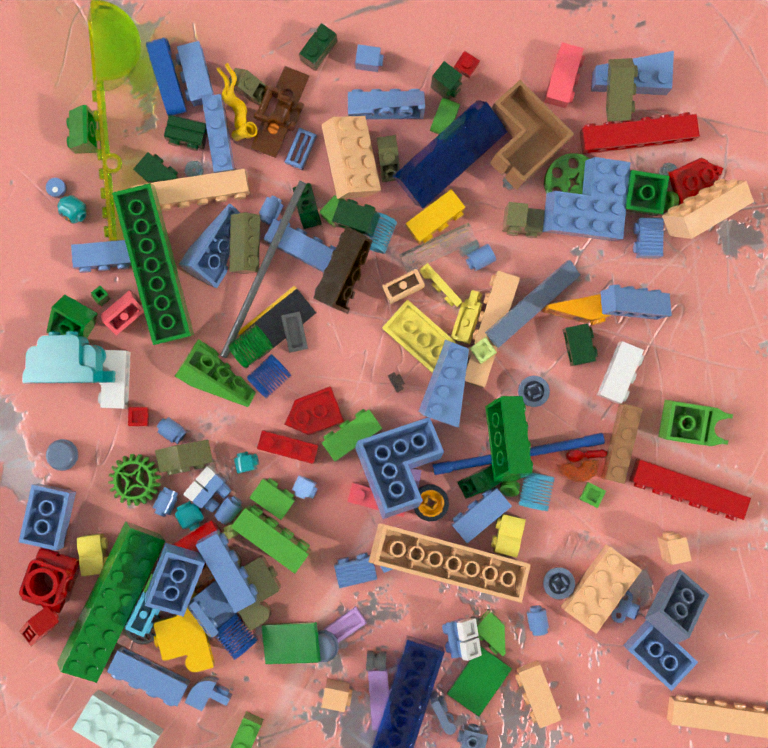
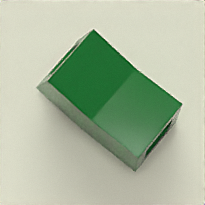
M101 285L91 292V297L100 306H103L111 299Z

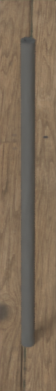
M300 180L220 354L224 358H227L230 353L228 344L234 342L306 186V183Z

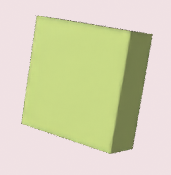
M486 337L469 348L480 364L497 353Z

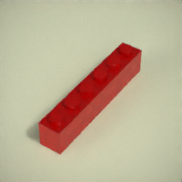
M690 112L680 113L674 117H671V114H667L657 119L652 117H644L640 121L631 119L622 121V123L608 121L598 126L595 123L585 125L579 132L582 155L692 142L700 137L697 114H690Z
M636 459L629 481L634 482V487L645 490V487L653 489L652 493L660 496H663L664 493L669 494L672 500L682 502V499L689 501V506L700 509V506L706 507L707 512L718 515L719 512L726 514L725 518L737 521V518L745 519L751 501L750 497L640 459Z

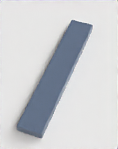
M571 260L563 263L485 332L495 347L499 348L580 276Z

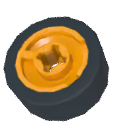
M434 484L420 487L418 490L423 501L419 507L414 508L416 515L428 522L441 519L449 508V498L446 492ZM428 499L434 501L433 506L427 505Z

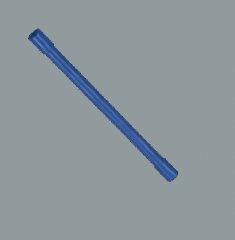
M598 433L582 438L533 446L530 449V456L605 444L603 433ZM491 454L433 464L434 475L492 464Z

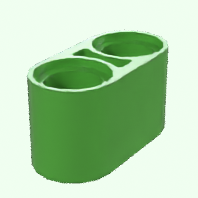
M442 98L430 131L448 138L460 104Z

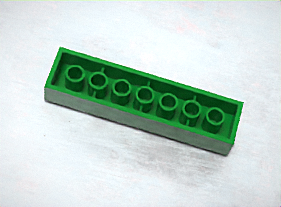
M149 183L113 192V199L153 345L194 335L155 185Z
M125 521L57 661L61 673L95 683L98 682L163 548L165 539L161 534Z

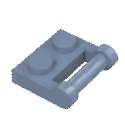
M437 691L431 693V705L445 733L448 735L455 733L454 718L452 713L447 712V703L443 695L439 696Z

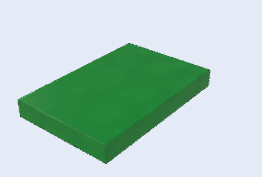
M317 622L264 624L261 626L265 664L319 663L321 661Z
M481 645L482 656L468 661L447 692V695L478 717L512 670V667Z

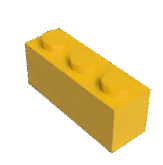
M451 189L409 220L405 227L418 244L422 242L426 244L433 239L435 232L444 231L449 226L447 223L451 220L457 221L464 215L465 206Z

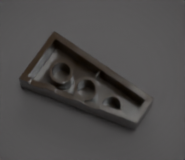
M346 227L340 235L336 249L332 252L331 260L323 272V277L315 289L313 298L348 314L350 307H348L349 300L353 299L355 291H353L355 282L359 281L361 277L360 267L366 262L373 240Z

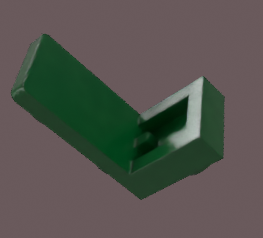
M307 183L297 203L303 229L322 225L311 183Z

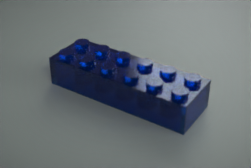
M477 100L394 174L393 177L413 203L424 208L508 131L490 105L485 101Z
M409 635L406 636L371 748H414L445 653L444 647Z

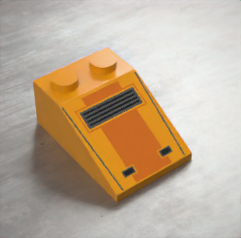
M601 294L549 304L543 308L544 313L581 323L590 322L591 326L606 322L605 318L611 316L602 314Z

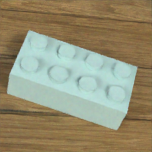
M99 689L92 695L72 730L102 748H153L164 731L160 726Z

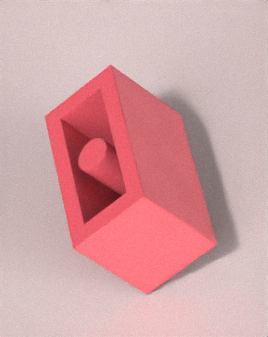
M129 290L104 311L101 317L103 323L117 336L144 313L141 301Z

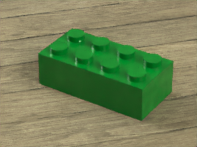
M501 396L485 406L494 482L517 481L533 473V462L530 456L531 444L528 440V423L525 417L526 405L523 401V396Z

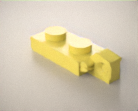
M428 263L419 270L424 279L434 281L431 285L438 292L443 291L446 297L444 299L451 307L455 305L458 308L462 304V300Z
M471 290L469 299H465L462 302L451 334L453 340L470 345L482 309V303H480L482 294L480 292Z

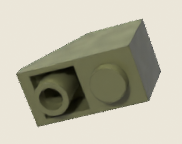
M235 68L234 72L237 76L234 91L260 105L266 92V85L248 70Z
M396 135L377 137L382 182L401 180Z

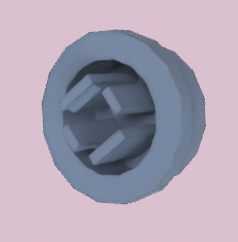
M539 376L526 377L519 384L518 395L523 396V401L527 406H541L549 398V385L546 380Z
M59 439L49 445L46 451V459L52 468L65 471L71 469L76 464L79 452L73 442Z
M555 567L545 574L543 587L550 597L565 599L573 593L575 579L573 574L567 569Z
M319 630L320 662H328L333 660L338 654L339 643L332 632Z

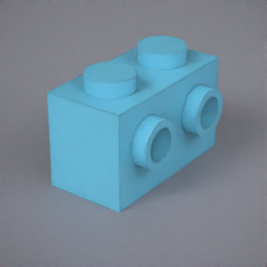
M143 591L125 626L126 630L142 637L145 636V633L149 634L154 624L151 621L154 615H158L160 612L158 609L145 606L146 593Z

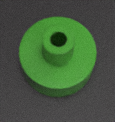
M667 191L664 210L679 204L677 193Z
M517 481L501 482L500 492L503 495L514 497L519 494L520 484Z

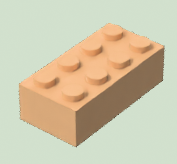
M332 117L323 123L322 129L337 199L370 197L381 191L366 117Z
M719 179L714 182L712 187L704 188L699 191L698 195L686 198L683 204L669 208L668 212L662 215L670 236L692 239L754 201L747 181Z
M605 544L575 586L573 593L566 598L561 607L597 634L642 570Z

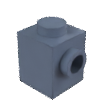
M476 724L464 725L463 730H459L457 742H460V748H485L488 738L487 730L481 729Z

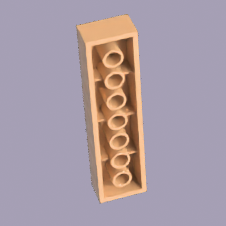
M379 523L369 558V563L522 603L531 564Z

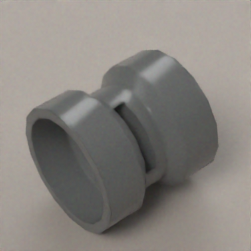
M367 651L366 671H372L374 668L379 671H386V651H380L377 654L374 651Z

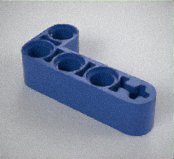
M163 37L146 42L147 51L168 117L169 115L173 116L187 112L172 61V52L168 39Z

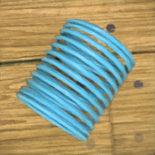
M377 212L381 217L378 223L384 226L377 224L380 228H375L377 230L374 231L376 233L373 234L375 236L372 237L374 239H372L373 242L370 250L385 254L397 221Z
M532 473L524 477L522 487L525 489H521L524 492H520L523 495H520L522 498H519L521 501L518 504L532 509L549 511L548 505L534 502L550 504L540 500L551 501L541 497L551 498V496L547 495L552 494L544 491L552 492V490L545 488L553 489V487L546 485L553 486L552 483H554L555 477Z

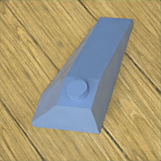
M228 204L190 246L179 265L193 277L214 288H218L228 270L226 265L230 255L231 215L239 214L240 212L232 204Z

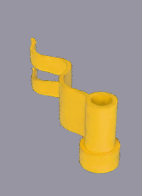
M226 63L225 67L232 78L231 85L229 78L220 67L217 68V71L225 81L222 99L227 105L232 107L235 113L234 125L236 129L232 131V138L235 141L252 138L257 134V126L253 122H247L246 105L234 94L237 76L229 64Z

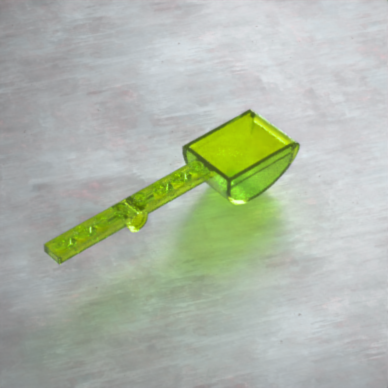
M92 0L88 13V29L94 86L92 102H96L97 110H93L94 122H98V129H95L96 141H100V149H97L98 161L101 160L102 168H98L99 180H103V188H100L101 199H105V207H102V217L106 218L107 226L103 227L104 238H108V241H117L115 208L112 195V175L120 171L122 159L119 155L110 153L105 91L118 88L130 78L140 56L141 40L135 23L126 12L110 2ZM109 159H113L117 162V167L115 169H111L107 166L106 162Z

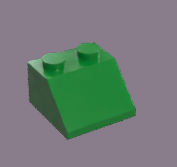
M81 105L70 110L69 117L66 119L67 128L69 129V136H67L68 148L75 154L98 153L97 115L87 105Z
M64 295L51 307L46 333L61 332V335H66V332L72 331L78 332V336L88 338L95 326L98 313L75 299Z

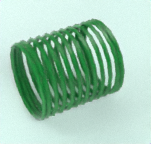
M257 325L252 326L251 329L246 330V333L244 332L234 342L228 344L229 350L244 368H248L254 361L257 362L259 357L262 358L264 353L267 354L269 350L273 349L271 342Z

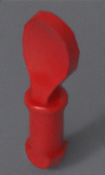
M574 449L567 452L566 458L571 462H579L585 457L587 459L605 458L608 453L604 449L586 450L587 452Z

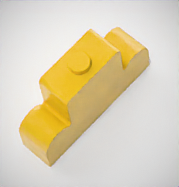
M194 589L191 599L197 595L196 589ZM188 608L184 617L172 615L159 619L154 623L156 634L154 636V643L156 648L159 647L163 661L187 655L185 665L191 672H200L214 667L215 661L208 635Z

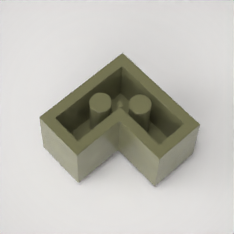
M509 202L504 211L502 232H507L509 236L526 234L528 238H537V236L543 233L545 210L528 208V204Z
M209 440L155 450L159 473L167 472L168 475L190 471L189 467L194 466V470L206 468V463L213 462Z

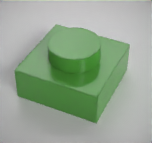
M587 482L579 499L598 508L606 491Z

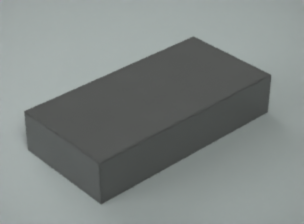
M300 311L281 315L289 353L308 349Z

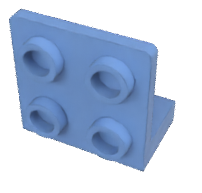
M216 580L193 597L187 607L205 633L212 638L219 633L216 629L236 614Z

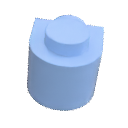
M298 475L292 488L295 491L294 495L305 499V497L313 499L318 490L315 487L317 482Z

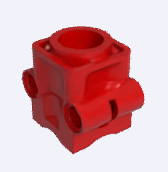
M41 547L36 558L30 561L19 590L22 601L42 606V608L47 606L49 609H54L56 613H60L65 603L69 602L74 583L80 571L79 559ZM45 573L52 578L53 589L45 583Z

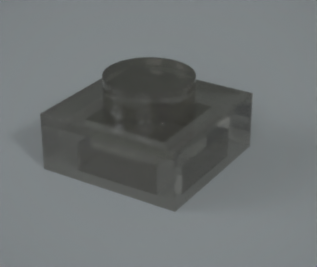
M393 372L387 376L397 393L404 389L402 385L405 383L400 374L396 375Z

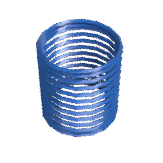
M272 354L263 361V364L260 363L261 366L258 365V368L247 376L250 383L265 398H268L273 393L271 388L274 391L278 389L273 381L279 387L280 384L283 385L275 374L283 382L287 378L280 370L288 378L291 376L289 371Z
M237 613L216 630L219 633L215 635L217 636L216 639L221 641L220 644L225 646L224 649L229 651L228 654H231L230 656H232L233 660L240 657L257 642L256 637H253L254 634L250 635L252 632H249V629L246 630L248 628L245 627L246 624L241 626L244 623L241 622L242 619L237 621L240 618Z

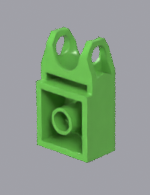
M665 399L658 437L705 446L728 445L729 440L722 439L716 435L715 425L722 419H732L733 414L725 413L711 406Z

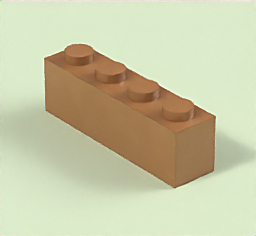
M619 404L601 476L602 479L625 484L643 408Z

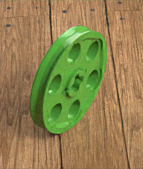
M570 153L557 158L549 166L545 174L544 187L546 194L552 192L553 187H559L562 192L582 194L585 161L590 158L577 153ZM569 159H575L578 162L577 168L569 167ZM554 168L561 170L562 175L560 178H555L552 175ZM577 176L575 183L578 185L570 188L571 182L569 180Z

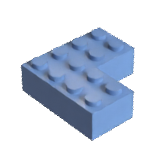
M599 157L586 160L582 194L553 191L546 194L543 232L607 241L622 240L624 236L625 206L631 162Z
M429 417L358 440L356 443V452L382 519L417 508L423 501L410 469L439 460L444 453Z

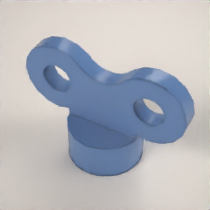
M628 590L625 593L628 595V600H624L622 597L619 607L612 612V619L617 623H622L626 617L635 620L638 615L640 605L632 602L633 595ZM621 613L622 617L617 618L616 614Z

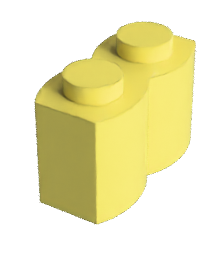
M506 514L498 517L495 528L498 529L497 536H493L491 547L494 548L493 551L517 558L526 520Z
M103 533L77 537L81 576L100 574L108 558L106 555V549H108L107 537H104Z

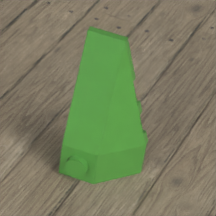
M198 339L181 364L175 377L191 387L249 407L256 392L241 376H236L230 370L231 366L228 363H224L218 357L219 353L215 349Z

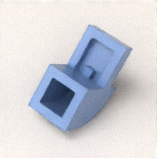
M212 676L204 677L193 686L185 703L200 711H203L209 698L227 706L232 693L224 686H216L219 678Z

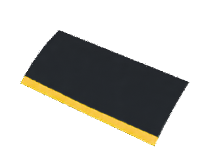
M293 286L245 325L238 334L241 336L244 332L246 333V330L248 331L252 326L257 325L267 336L273 348H275L286 338L281 315L300 311L302 323L304 324L317 312L298 289Z

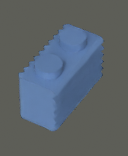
M639 218L637 223H634L633 232L637 234V242L633 244V252L636 253V258L659 259L663 257V218Z
M368 553L356 555L357 558L349 560V557L337 560L338 563L334 564L339 588L377 580L375 565L369 563L370 555Z

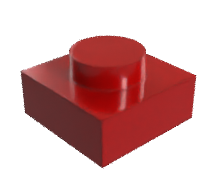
M464 50L454 65V69L470 78L479 65L480 60Z
M128 407V426H149V407Z

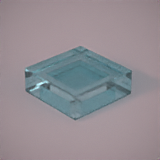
M475 240L460 247L459 253L461 257H464L478 249L480 245Z

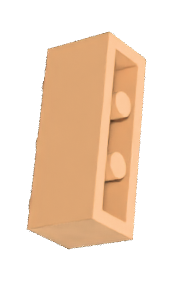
M538 660L516 668L518 675H515L518 685L519 687L523 686L525 693L522 694L526 705L530 704L532 708L529 714L533 724L537 723L539 728H543L561 721L559 711Z

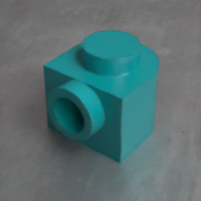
M248 452L238 453L237 458H234L237 474L256 470L257 465H259L257 454L249 455Z

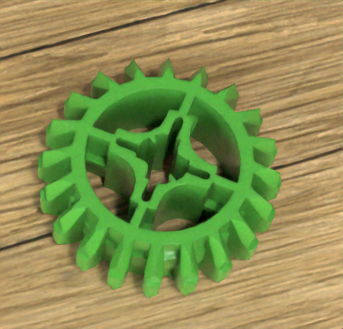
M130 454L129 458L123 456V462L121 460L116 461L118 467H111L115 473H109V477H113V480L108 481V484H114L110 491H117L114 497L122 496L120 502L124 503L127 499V505L129 506L132 505L133 501L135 506H138L140 501L143 504L147 503L146 497L152 500L153 495L151 493H158L154 486H161V483L156 482V479H160L161 475H155V472H158L159 469L152 468L155 462L152 461L148 464L149 457H145L142 461V454H138L137 457H135V454ZM130 464L139 465L138 469H135L133 473L124 470ZM144 469L148 473L149 484L143 478ZM121 476L126 481L125 488L122 487ZM137 476L136 480L138 483H133L132 477ZM136 487L146 489L141 495L130 494Z

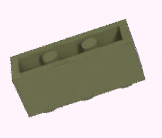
M632 58L608 60L607 121L631 120V113L635 112V101H632L633 95H636L634 78L638 75V67L634 65Z
M247 212L231 215L229 272L240 274L257 273L259 270L260 215Z

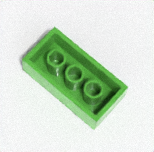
M249 505L244 508L231 528L295 574L310 554V545L303 539L299 541L293 537L294 533L288 528L282 529L278 526L279 522L273 517L269 516L267 518L262 514L263 510L258 506Z

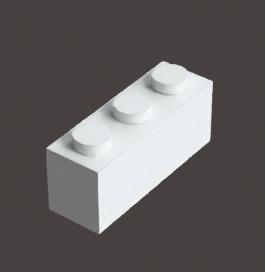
M623 341L619 342L597 395L617 404L625 402L630 393L628 391L629 385L634 383L637 376L635 370L643 362L644 356L642 353L644 350Z
M105 350L106 360L103 363V371H115V383H99L101 385V392L98 394V403L101 404L100 408L128 409L131 352Z

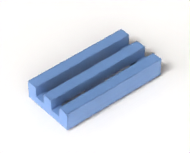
M299 128L285 164L303 171L317 135ZM302 134H305V136H304V138H303V140H302V143H301V145H300V148H299V150H298V152H297V155H296V157H295V159H294V162H293V161H291V158H292V156H293V154H294V151H295V149H296V147H297V144H298V142H299V140H300L301 135H302ZM309 136H310V137H311L310 142H309V144H308V146H307V149H306V151H305V153H304V156H303V158H302V160H301V163L298 164V161H299V159H300V156H301V154H302V152H303V149H304V147H305V145H306V142H307V140H308V138H309Z

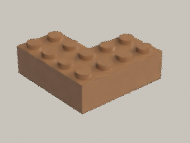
M519 80L494 103L489 111V114L513 137L511 141L496 153L490 164L501 175L505 173L507 175L505 179L518 190L568 143L574 133Z

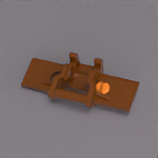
M284 66L276 88L266 85V92L259 109L253 116L256 120L261 121L251 149L274 158L277 157L285 135L288 131H294L304 107V103L299 101L309 75ZM283 92H292V98L283 95ZM273 95L274 98H277L278 102L274 113H271L268 117L264 114Z

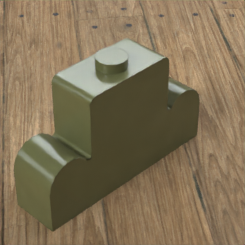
M236 553L239 559L237 561L239 566L244 567L248 573L247 580L250 584L253 583L258 591L256 602L238 611L249 631L265 623L269 618L271 608L266 602L262 601L277 593L281 588V584L276 578L278 576L276 569L273 565L269 566L263 555L241 566L242 558Z

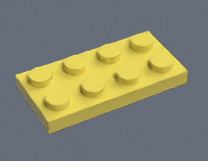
M408 299L382 327L386 333L431 373L434 371L445 340L456 343Z

